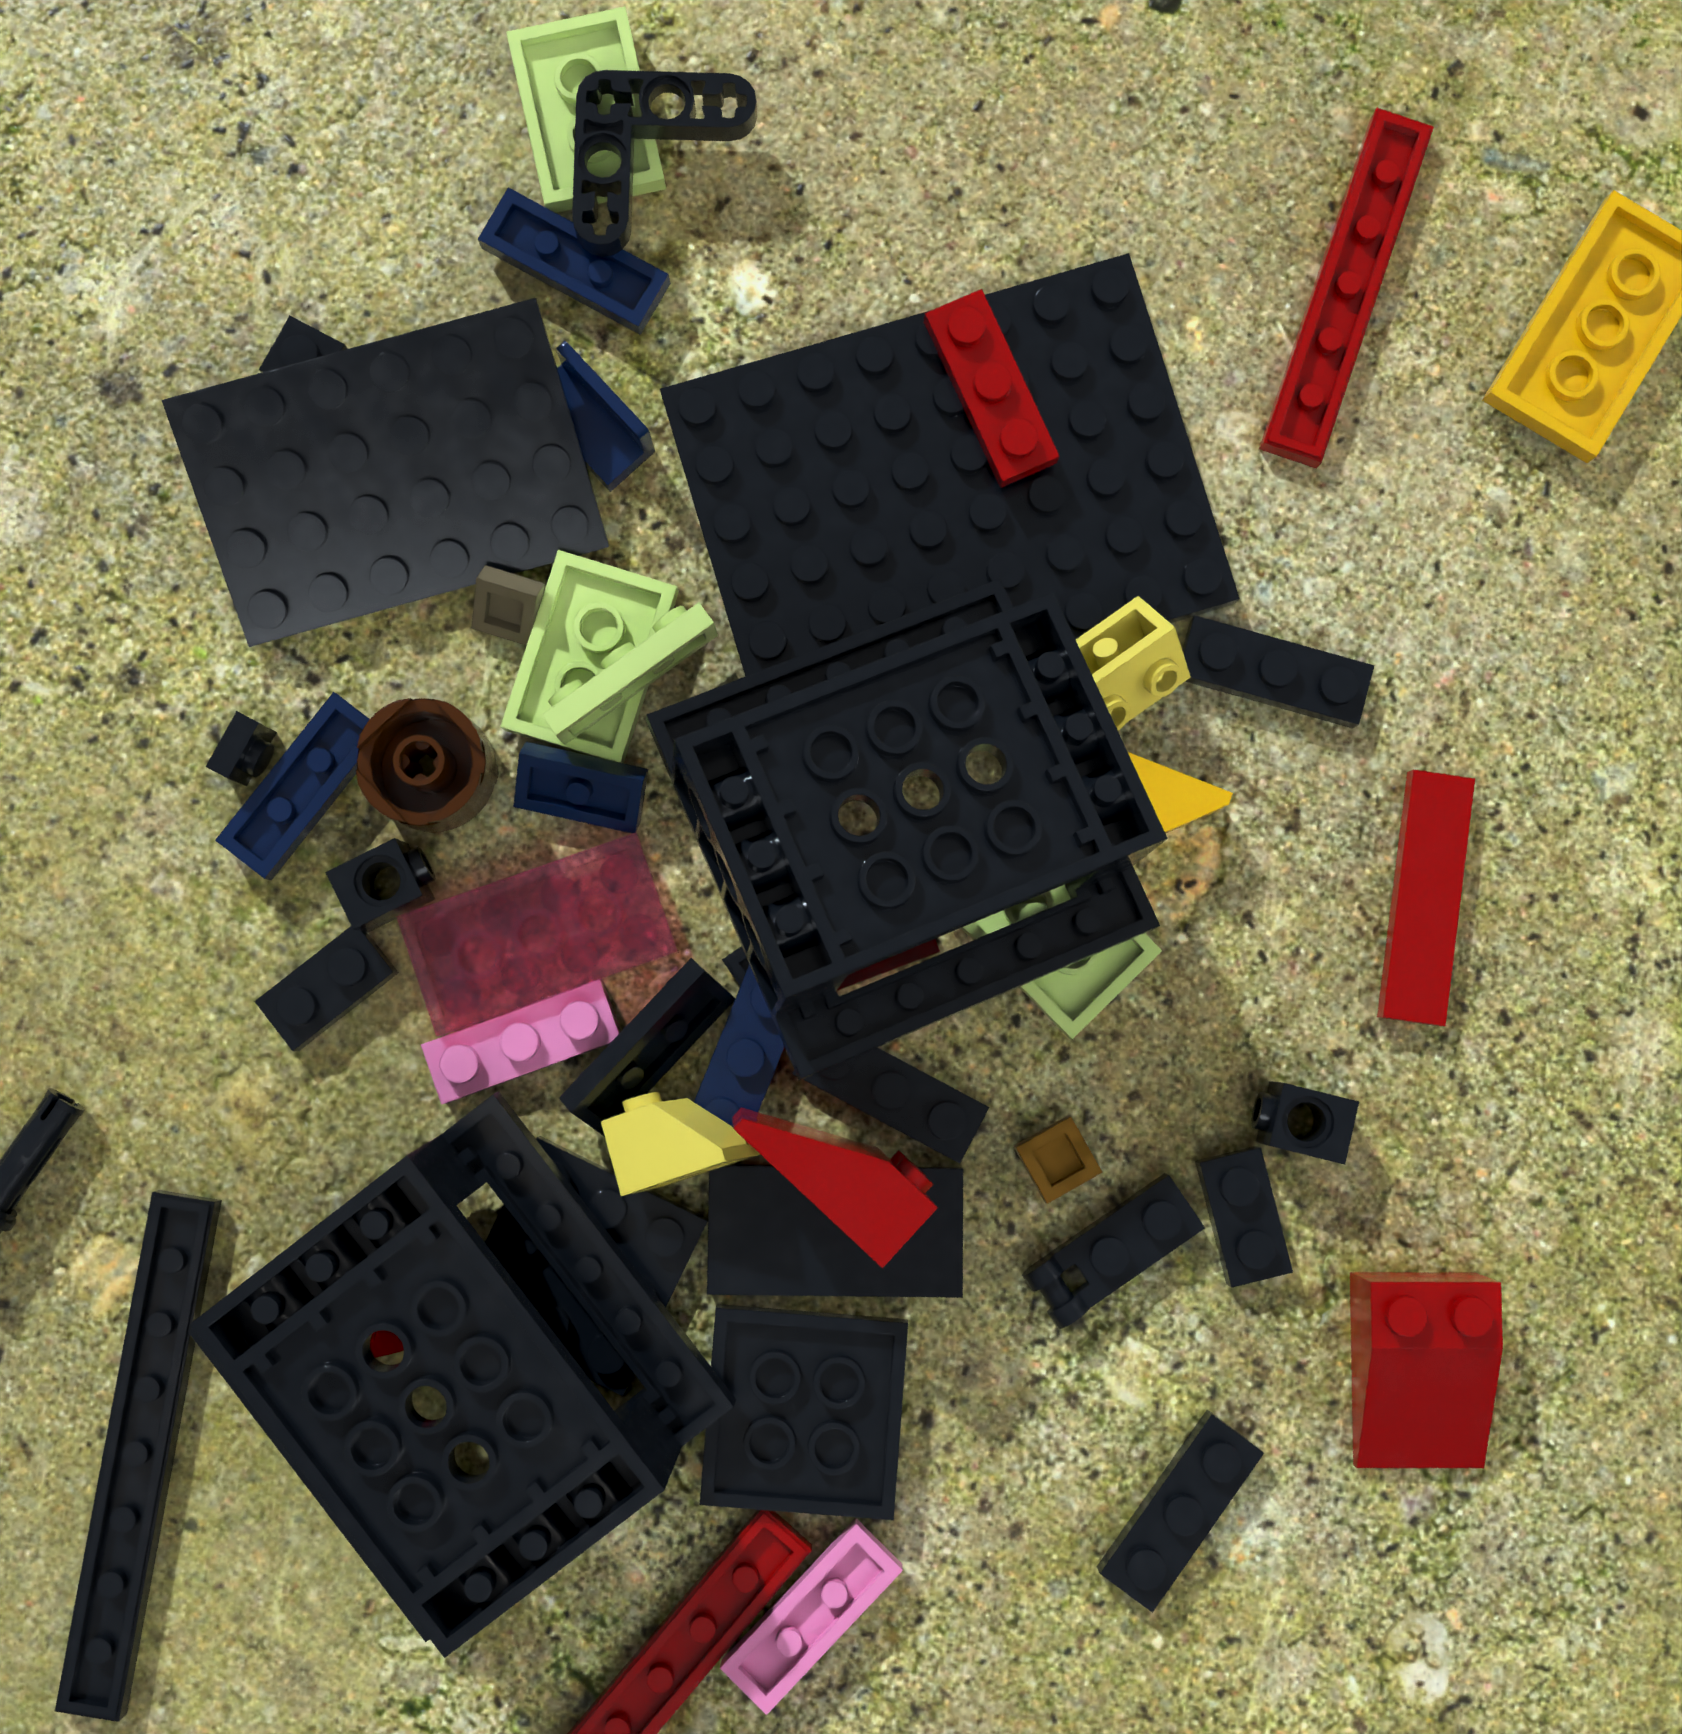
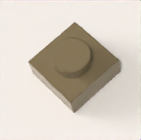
M485 565L476 578L471 629L527 646L544 594L545 583Z

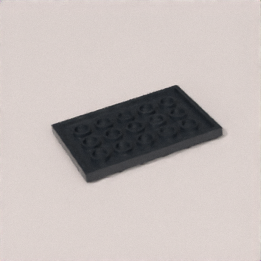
M537 298L161 400L249 647L475 585L476 578L485 565L514 574L554 563L558 550L579 556L608 548L610 545Z

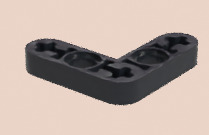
M625 70L596 71L583 79L576 95L572 207L574 229L583 249L592 255L605 257L620 252L629 242L632 227L634 139L735 141L742 139L752 131L757 120V100L755 90L746 79L730 73ZM634 93L639 94L641 117H633L631 106H634L632 98ZM673 93L683 99L685 107L677 117L662 119L653 114L650 109L651 103L660 94ZM611 94L614 97L615 104L611 105L610 114H599L597 105L601 103L602 95ZM694 95H702L703 119L695 118ZM724 98H736L738 108H736L733 118L722 116L721 108L724 105ZM603 150L612 151L622 160L620 168L615 174L610 177L601 178L594 176L586 168L587 163L593 154ZM596 196L607 197L610 219L614 223L607 226L606 235H595L592 224L596 223L598 219V201Z

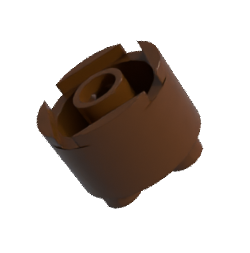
M408 698L397 700L375 713L360 733L357 745L359 750L356 770L358 785L368 802L390 819L409 828L435 834L464 825L472 820L487 804L499 775L495 754L489 739L481 728L455 706L436 699ZM426 754L434 759L433 764L436 768L429 777L422 774L423 768L418 763L421 757Z

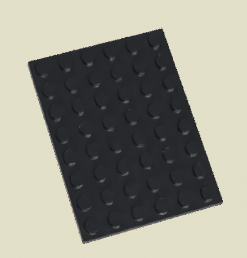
M1129 253L985 295L1060 456L1057 464L1000 488L924 324V316L927 312L660 389L745 676L997 579H1001L1013 607L1054 592L1075 640L1137 596L1170 623L1228 607L1238 602L1240 599Z

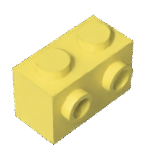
M1139 596L1076 639L1117 730H1120L1131 719L1162 697L1171 694L1179 685L1191 678L1176 628Z

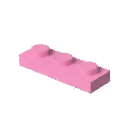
M597 980L421 1044L442 1105L606 1046L618 1036L621 1030L603 980Z
M855 1518L723 1657L720 1669L767 1715L903 1571L902 1563Z

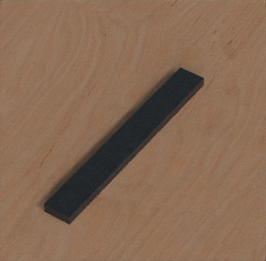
M163 1190L154 1191L151 1195L55 1712L119 1722L128 1711L195 1348V1340L188 1333L192 1329L189 1324L201 1315L222 1200Z

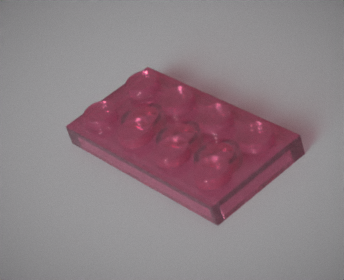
M637 833L396 916L436 1036H443L594 981L602 980L679 953L640 837Z

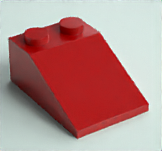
M742 1107L732 1117L733 1129L882 1268L938 1208L926 1194L934 1184L899 1150L889 1158L878 1147Z
M1350 1272L1353 1466L1356 1468H1484L1503 1352L1501 1282L1475 1272Z

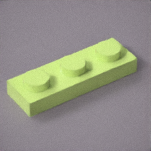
M699 602L688 610L684 606H678L670 610L653 625L652 628L655 634L636 647L631 642L618 647L601 662L600 665L604 669L584 684L580 680H574L560 688L550 697L548 702L552 707L542 713L541 716L564 745L718 636L714 622Z

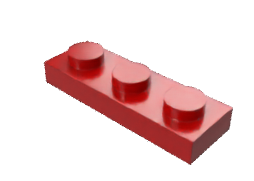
M977 290L925 313L924 324L1000 488L1057 464L1060 457L983 290Z

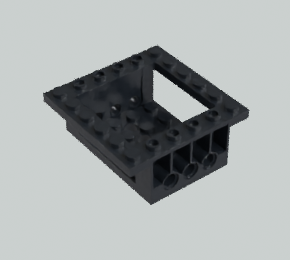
M997 579L646 715V723L799 1081L1150 932L1160 926L1133 866L1168 838L1054 592L1013 607L1001 579ZM975 751H986L994 755L1001 765L1002 774L1000 780L992 784H982L975 781L967 772L966 757ZM913 776L929 778L936 784L939 790L940 799L938 805L927 810L914 808L904 798L902 791L903 782ZM851 801L866 803L875 812L877 818L876 829L863 836L850 834L840 824L838 818L839 809ZM1062 885H1065L1071 900L842 996H839L836 991L849 974Z
M499 1091L487 1098L444 1133L406 1155L189 1324L192 1329L188 1331L425 1642L431 1640L444 1658L662 1493L666 1488L682 1446L731 1410L736 1402V1398ZM486 1182L645 1387L615 1411L457 1207L460 1202ZM385 1330L398 1336L404 1348L403 1359L400 1363L388 1365L374 1357L370 1347V1340L374 1332ZM421 1386H430L441 1392L447 1406L445 1416L440 1419L431 1420L418 1414L412 1402L414 1389ZM463 1442H473L483 1447L489 1457L488 1471L478 1475L464 1472L456 1463L455 1447Z

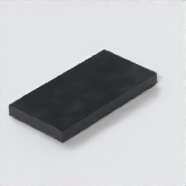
M730 1164L709 1171L707 1295L963 1298V1168L918 1167L934 1184L926 1194L938 1208L883 1268L772 1165Z

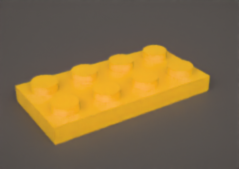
M1613 190L1602 202L1482 401L1588 464L1596 458L1682 316V230Z

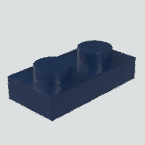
M525 742L519 752L513 807L636 834L641 822L648 769Z

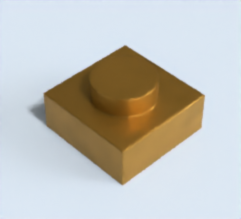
M1069 1115L1013 1146L1041 1197L1047 1204L1103 1173L1075 1122Z

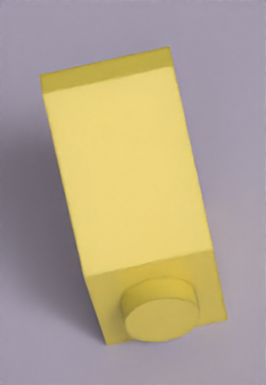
M651 1092L622 1102L625 1113L601 1121L621 1196L659 1189L760 1155L731 1125L688 1098L662 1101L660 1092Z

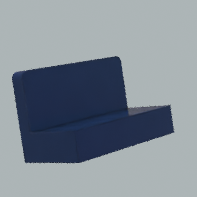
M563 341L555 349L561 362L557 369L586 467L611 492L655 453L652 438L648 428L581 356L566 341Z

